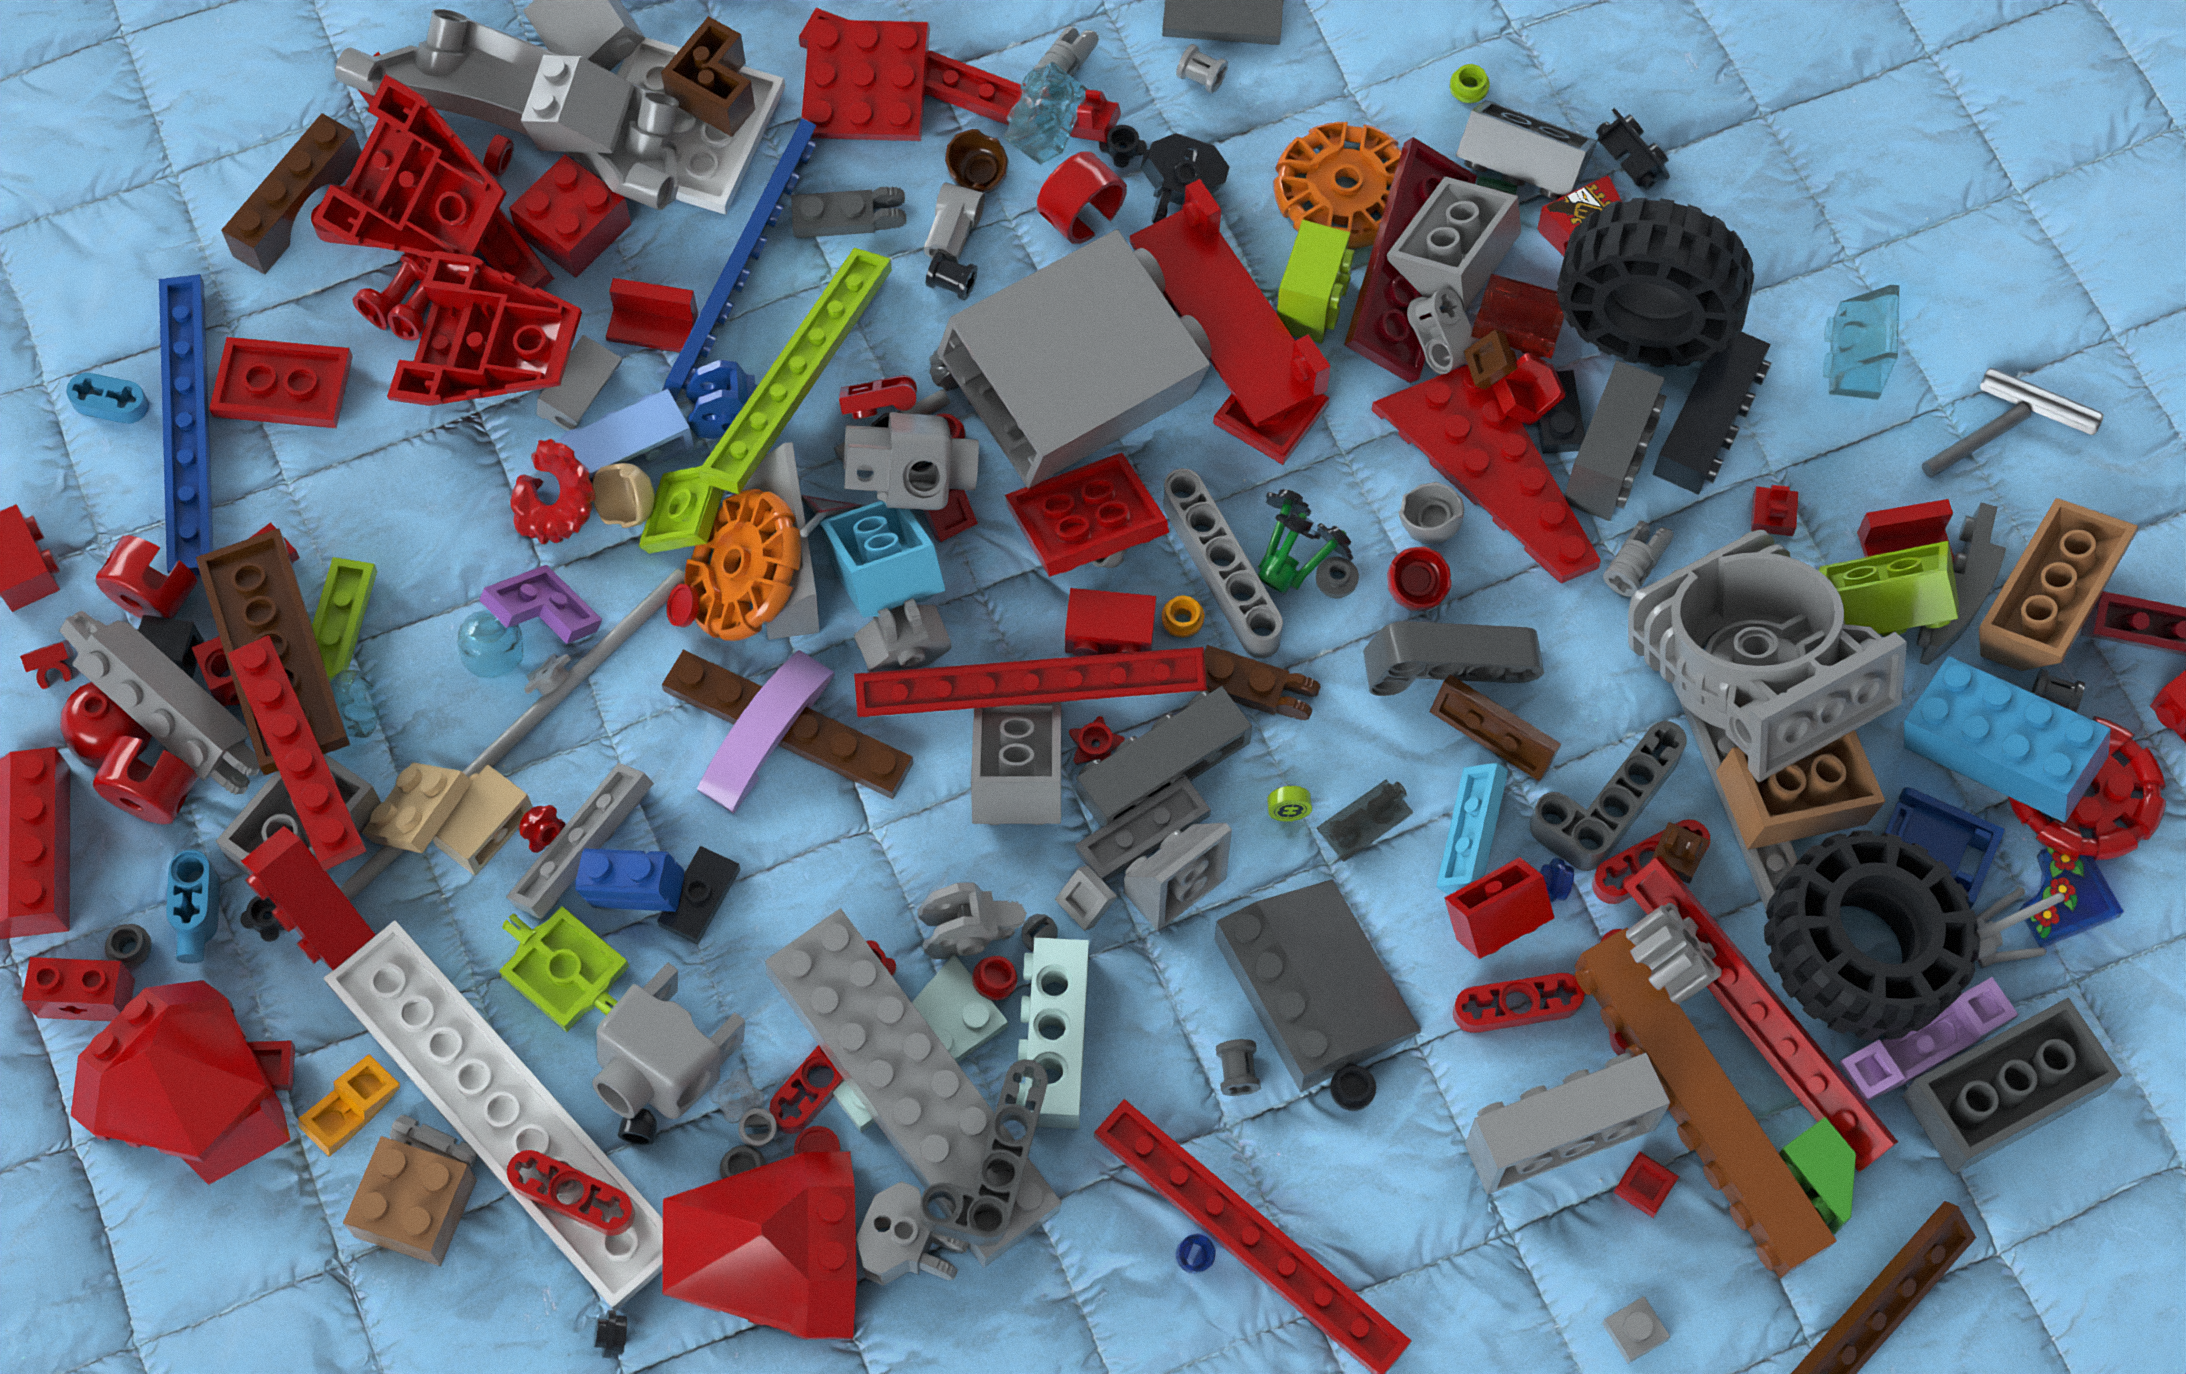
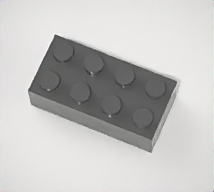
M2068 997L1915 1079L1902 1097L1952 1174L1955 1175L2104 1094L2122 1074Z

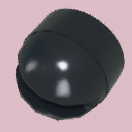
M642 1108L634 1118H622L618 1137L634 1144L651 1145L654 1143L657 1131L656 1119L649 1110Z

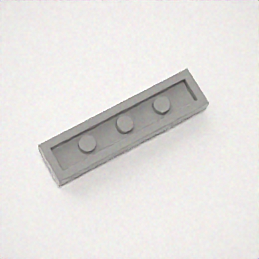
M618 762L506 896L516 908L542 919L556 905L559 897L577 877L584 848L600 849L613 836L617 827L632 809L639 805L643 796L654 784L644 772Z

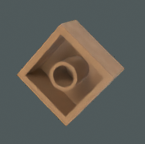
M381 1136L343 1224L355 1238L441 1266L477 1179L468 1164Z

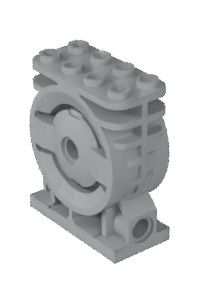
M1756 530L1744 534L1734 542L1708 553L1705 557L1684 568L1675 570L1670 575L1647 587L1639 589L1630 600L1628 611V644L1630 649L1638 656H1644L1645 663L1654 671H1660V675L1668 683H1672L1676 695L1689 711L1707 723L1726 729V736L1748 756V770L1758 782L1902 703L1907 642L1896 632L1882 638L1871 627L1845 625L1843 603L1831 581L1812 566L1791 558L1790 552L1781 544H1774L1773 537L1765 530Z

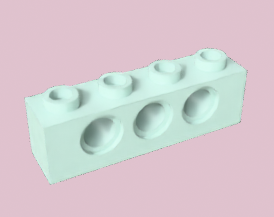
M1034 938V952L1025 953L1023 979L1032 980L1031 996L1022 995L1021 1023H1029L1028 1039H1019L1018 1061L1023 1059L1034 1060L1040 1063L1044 1069H1054L1062 1075L1056 1083L1047 1084L1036 1127L1079 1129L1089 940ZM1057 982L1064 985L1066 991L1059 996H1050L1043 991V988L1049 983ZM1055 1025L1060 1027L1064 1034L1058 1039L1049 1040L1044 1038L1040 1032L1046 1026ZM1026 1077L1025 1083H1019L1020 1088L1016 1105L1025 1107L1028 1091L1032 1087L1031 1078Z

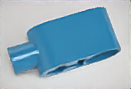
M185 850L178 853L170 862L168 871L166 917L177 932L176 960L182 963H200L204 961L205 943L214 937L218 929L220 877L208 858L198 850ZM199 870L203 871L202 876L198 880L190 883L186 882L191 873ZM194 908L199 914L194 915Z

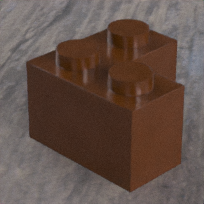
M708 16L661 72L665 94L677 99L680 109L731 137L735 135L755 110L751 80L738 74L739 70L746 63L742 35Z

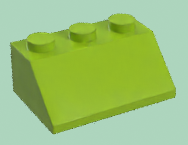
M1949 541L1819 567V572L1831 581L1841 597L1845 625L1871 627L1875 632L1886 637L1893 632H1896L1898 635L1903 634L1908 628L1925 625L1926 628H1940L1948 625L1952 620L1958 619L1959 601Z

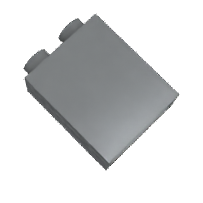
M1118 229L951 316L937 354L1028 489L1191 399L1210 366L1208 360L1211 357V345L1200 323L1190 315H1184L1181 318L1176 315L1162 294L1165 290V279L1156 259L1144 248L1132 251Z

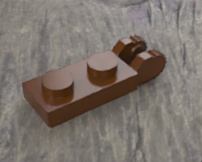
M1210 645L1206 646L1204 652L1206 691L1211 693L1222 686L1235 703L1272 715L1278 713L1301 721L1309 720L1313 710L1309 704L1289 696L1282 697L1284 690L1308 697H1317L1321 688L1318 681L1299 673L1289 674L1287 670Z

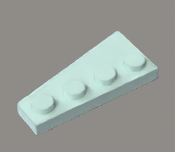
M955 954L912 1001V1004L957 1063L1008 1027V1021L994 1003L976 991L972 983V975ZM843 1080L833 1092L834 1098L857 1129L863 1132L874 1124L875 1121L846 1081Z

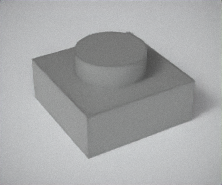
M1086 865L1076 870L1055 900L1085 931L1093 928L1117 898V895Z
M1645 1296L1605 1318L1602 1322L1627 1364L1667 1342L1670 1338V1335Z

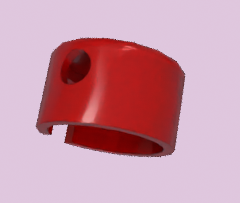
M1079 152L1062 162L1049 175L1039 192L1037 211L1069 242L1081 244L1095 236V233L1077 217L1082 208L1087 203H1090L1107 220L1111 221L1124 202L1127 194V184L1094 153Z
M132 535L121 537L95 578L99 589L111 601L142 619L143 615L174 619L180 607L193 591L198 580L194 573L180 560L177 561L168 576L150 567L149 565L160 550V547Z
M118 736L94 778V789L109 803L135 817L160 825L172 824L196 782L197 774L183 760L166 750H163L156 765L152 767L136 758L144 743L143 740L129 736Z

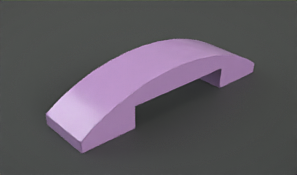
M800 650L793 654L766 682L736 721L704 773L697 787L698 791L734 814L759 780L758 771L804 708L808 707L811 709L835 676L834 671Z
M1993 977L1962 993L1956 1001L1925 1028L1918 1032L1910 1031L1902 1038L1885 1039L1882 1042L1877 1040L1841 1060L1840 1065L1864 1101L1867 1102L1914 1080L1950 1060L2002 1028L2019 1014Z

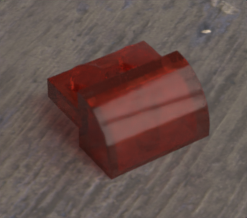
M1491 274L1474 322L1471 337L1482 339L1496 329L1506 334L1510 348L1520 350L1523 354L1530 353L1538 358L1546 357L1552 359L1565 318L1563 310H1561L1558 303L1557 291Z

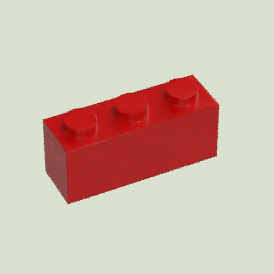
M285 826L241 860L242 864L251 874L245 879L247 884L262 900H265L268 896L277 906L271 911L272 915L288 933L293 929L298 932L302 939L297 943V946L313 964L321 960L334 971L376 936L329 874L322 869L320 863L304 842Z

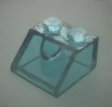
M1891 284L1841 301L1834 318H1827L1824 341L1831 343L1830 353H1826L1824 358L1823 377L1829 378V394L1879 400L1898 358L1899 285Z

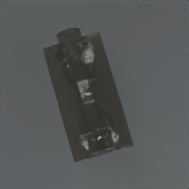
M1386 779L1319 825L1317 830L1341 860L1345 862L1407 819L1414 812L1403 800L1407 796V792L1402 784L1398 781L1390 784Z

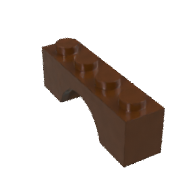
M323 113L319 115L221 229L234 258L264 275L270 270L290 246L291 231L295 218L310 195L327 184L341 186L351 174L362 152L355 132Z

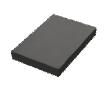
M1165 0L1162 36L1280 45L1283 0Z

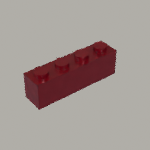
M2103 591L2085 621L2080 635L2186 656V607Z

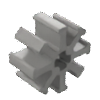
M1669 902L1665 906L1661 905L1626 931V937L1636 946L1630 950L1636 963L1646 964L1652 970L1651 976L1648 978L1650 983L1657 990L1665 986L1670 995V1000L1679 1004L1683 1000H1688L1719 978L1722 970L1711 960L1717 956L1710 943H1703L1696 937V930L1699 929L1698 925L1690 917L1682 920L1677 906Z

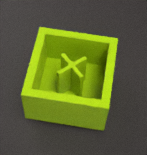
M1302 220L1279 287L1277 315L1292 336L1301 338L1309 334L1314 342L1322 344L1327 329H1335L1341 308L1338 305L1341 296H1346L1352 275L1350 269L1355 250L1348 249L1351 232Z

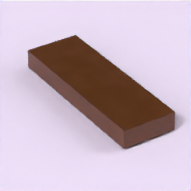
M1451 674L1443 681L1429 711L1539 782L1546 775L1561 746V743Z

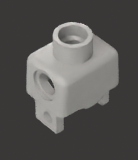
M889 412L888 428L846 425L843 469H845L844 488L877 491V499L884 501L887 508L941 510L947 505L949 489L975 491L978 472V440L951 438L947 420L941 416ZM919 461L932 462L927 468L918 469L913 467ZM857 470L874 471L873 475L866 479L859 477L857 474Z
M668 962L643 988L633 984L597 1027V1061L603 1069L593 1079V1088L607 1106L628 1119L634 1118L647 1103L670 1119L681 1117L720 1080V1066L744 1042L745 1019L735 1012L709 1039L695 1027L691 1014L675 1001H669L678 992V969Z

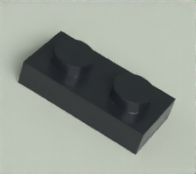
M1573 370L1556 371L1566 393L1565 398L1537 420L1542 454L1579 451L1585 438Z

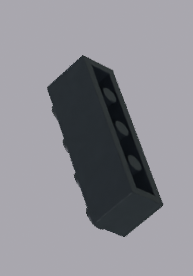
M1741 331L1736 336L1735 341L1722 352L1718 351L1716 355L1706 360L1658 456L1652 475L1698 495L1705 481L1714 483L1724 461L1717 457L1722 448L1730 450L1740 427L1733 424L1738 415L1746 418L1756 396L1750 390L1754 383L1762 385L1772 362L1765 360L1771 345L1770 343Z

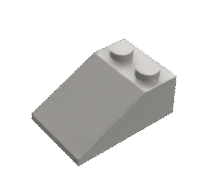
M1061 702L974 708L971 768L972 824H1061Z
M1227 823L1193 824L1184 832L1176 830L1163 840L1160 850L1150 858L1142 856L1127 868L1126 876L1124 877V894L1157 932L1226 880L1232 832Z

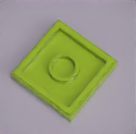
M701 466L662 474L654 497L653 511L646 521L639 542L641 549L650 554L706 544L708 542L724 490L700 481L699 469Z

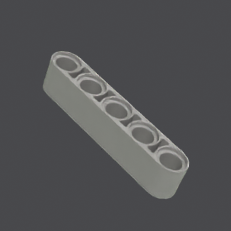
M1185 468L1172 471L1168 474L1164 483L1163 507L1166 515L1245 651L1255 658L1271 657L1280 647L1283 625L1281 614L1199 475ZM1178 492H1186L1191 496L1188 498H1179L1174 494ZM1203 525L1209 527L1211 530L1207 532H1199L1195 530L1194 527ZM1218 559H1224L1231 564L1223 567L1213 562ZM1243 593L1249 595L1251 599L1239 601L1233 596ZM1266 628L1271 631V634L1259 636L1253 630Z

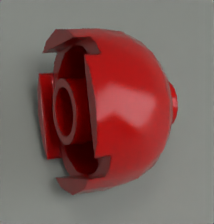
M92 682L80 686L73 692L61 711L60 729L68 749L84 765L100 769L118 736H129L143 740L144 743L136 758L147 748L152 737L148 731Z

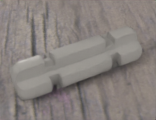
M400 1115L392 1124L389 1135L392 1140L407 1145L411 1143L413 1147L468 1164L470 1169L476 1163L478 1155L470 1145L463 1141L458 1145L456 1144L457 1139L426 1124H422L419 1127V1121L407 1115Z

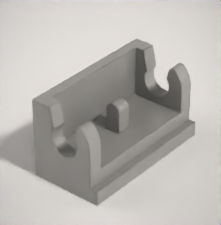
M582 335L570 352L561 385L544 388L539 395L537 415L543 419L546 418L567 431L575 429L609 378L621 365L622 357L587 336Z

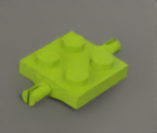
M563 906L547 922L534 929H531L516 914L509 916L511 923L507 919L504 921L502 929L506 930L520 943L515 955L499 970L501 977L564 1031L568 1032L586 1012L595 1007L607 1015L617 1004L618 1001L608 993L611 986L630 967L628 961Z

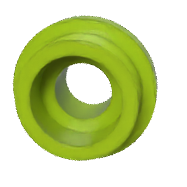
M1466 64L1452 74L1449 88L1452 95L1459 101L1476 103L1484 99L1488 94L1490 81L1481 67L1474 64Z

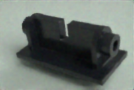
M1614 107L1612 112L1616 120L1612 124L1604 122L1597 128L1598 142L1604 146L1616 161L1627 152L1631 154L1620 166L1637 187L1643 186L1645 190L1650 189L1658 181L1656 175L1660 172L1668 180L1670 175L1664 165L1669 161L1667 156L1655 142L1648 146L1640 136L1644 131L1630 114L1623 118Z

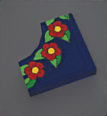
M2050 847L2040 850L2037 859L2042 871L2041 887L2036 896L2024 903L2019 911L2057 893H2062L2065 898L2050 908L2025 919L2039 947H2047L2120 918L2124 911L2092 856L2079 855L2078 858L2055 851Z

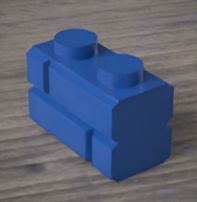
M584 848L578 868L575 890L593 908L676 912L685 875L684 869L675 862V859L668 852L649 851L646 854L644 851Z

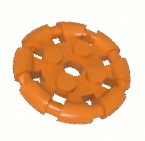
M1332 122L1318 125L1309 129V134L1305 137H1296L1290 142L1277 162L1275 168L1278 172V177L1273 180V190L1278 208L1283 217L1291 218L1294 222L1293 228L1297 232L1302 220L1351 232L1348 249L1374 245L1382 218L1375 221L1370 215L1376 210L1381 216L1383 215L1390 192L1386 188L1392 185L1401 155V150L1397 147L1398 141L1384 131L1366 124L1363 127L1347 125L1348 122ZM1345 141L1361 143L1360 150L1344 148ZM1317 148L1320 152L1316 154L1313 150ZM1386 158L1388 161L1383 164L1380 159ZM1298 173L1307 174L1306 179L1294 176H1297ZM1340 177L1353 178L1357 184L1351 188H1344L1339 186L1336 180ZM1310 201L1314 207L1305 211L1302 205ZM1332 222H1333V223H1335V224H1337V225H1346V224H1348V227H1347V228H1341V227H1334V226H1331V225H1332Z
M760 489L742 490L739 495L734 493L724 499L722 502L723 506L717 511L708 542L695 545L691 559L686 561L684 584L695 587L699 595V609L694 621L704 632L714 638L721 637L724 641L744 640L760 632L765 621L772 622L787 603L794 588L789 586L794 570L799 571L802 552L801 535L799 529L793 527L796 518L791 508L776 494L768 491L763 492ZM712 549H713L714 552H713V554H712L711 561H710V565H709V564H708V560H709V556H710V554H711V551H712Z

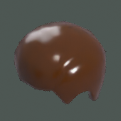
M970 129L956 134L947 145L945 163L949 176L955 185L983 193H990L998 189L1007 177L1009 159L997 138L987 136L979 129Z

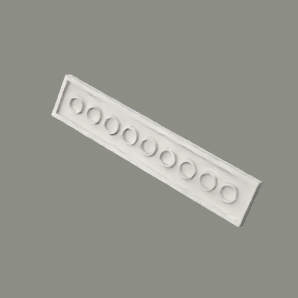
M396 920L323 978L332 991L463 1140L470 1145L478 1157L613 1310L617 1311L662 1272L663 1218ZM535 1150L620 1189L629 1196L634 1206V1222L626 1232L616 1236H609L518 1194L513 1189L507 1178L509 1161L521 1151ZM533 1164L530 1169L523 1167L520 1169L519 1173L524 1179V1184H526L529 1178H534L543 1182L547 1188L543 1194L546 1195L548 1193V1186L551 1180L539 1174L536 1164ZM577 1181L564 1183L558 1191V1200L568 1205L577 1203L584 1194V1186ZM594 1191L591 1205L603 1211L606 1217L605 1222L609 1223L612 1217L621 1218L623 1216L619 1208V1202H615L612 1208L598 1203L595 1197L599 1191ZM590 1207L584 1212L585 1214H589Z

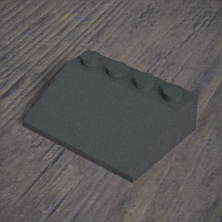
M1333 879L1256 901L1216 921L1214 940L1300 1093L1333 1077L1337 1070L1347 1065H1357L1420 1033V1028Z

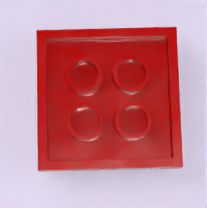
M810 19L801 119L803 118L816 125L811 139L921 141L930 36L928 22Z
M1122 452L1049 478L1029 489L1025 487L1005 494L1009 511L1049 577L1071 571L1078 566L1100 558L1109 557L1116 552L1141 543L1150 542L1154 538L1169 533L1166 517Z

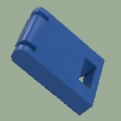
M1904 787L1899 796V800L1902 803H1896L1884 833L1902 837L1901 841L1910 845L1916 843L1927 849V854L1937 862L1941 860L1952 871L1950 875L1956 883H1961L1969 896L1967 903L1971 909L1978 897L2005 829L1913 788ZM1967 845L1983 852L1974 876L1960 870L1956 874Z

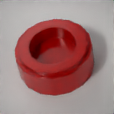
M500 134L495 135L491 140L483 160L484 167L491 175L499 177L506 171L514 151L513 140Z

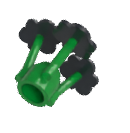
M1286 489L1279 490L1278 494L1267 493L1266 503L1274 508L1281 509V511L1275 517L1277 522L1266 553L1258 566L1260 571L1257 575L1261 582L1282 594H1286L1290 586L1298 590L1304 579L1333 550L1350 561L1353 559L1352 552L1348 548L1351 541L1344 530L1339 529L1335 525L1327 528L1322 523L1317 525V532L1311 529L1314 522L1307 518V516H1310L1312 511L1308 508L1309 505L1303 502V497L1300 494ZM1287 527L1290 531L1281 549L1277 550L1284 528ZM1302 534L1310 539L1315 538L1318 540L1322 537L1327 543L1297 571L1296 567L1299 562L1288 554L1298 535Z

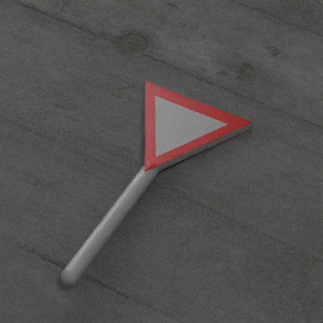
M801 495L802 501L816 515L800 531V535L807 537L825 516L845 513L863 507V505Z

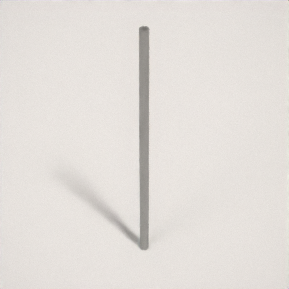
M678 568L671 573L568 671L567 679L558 688L540 697L462 772L469 778L475 773L479 774L487 765L493 767L668 601L674 587L684 584L685 573ZM384 845L339 889L351 902L405 850Z

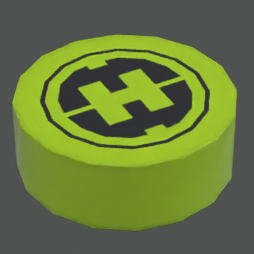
M1280 787L1272 791L1267 797L1268 813L1272 819L1277 821L1300 820L1312 812L1311 794L1303 787Z

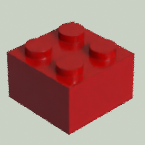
M566 154L509 207L513 224L526 242L575 278L631 225L625 197L613 192L606 183Z

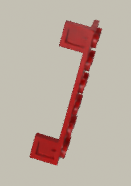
M1198 179L1186 185L1185 204H1183L1182 210L1130 235L1129 243L1134 250L1139 248L1146 249L1156 259L1165 279V290L1163 293L1180 318L1184 315H1190L1200 323L1211 345L1209 361L1252 424L1258 427L1327 392L1331 366L1309 334L1296 341L1220 233L1221 208L1201 179Z

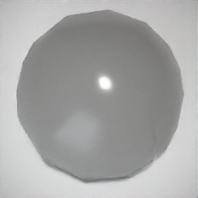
M1433 482L1420 484L1411 492L1404 494L1401 509L1398 513L1402 526L1412 539L1425 544H1437L1452 538L1460 529L1464 517V503L1462 498L1458 496V493L1451 487Z

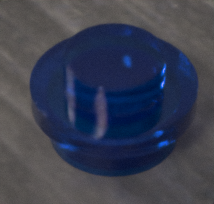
M1553 858L1549 865L1544 864L1540 869V873L1544 876L1551 903L1556 899L1565 901L1571 892L1574 881L1573 867L1565 865L1563 859Z

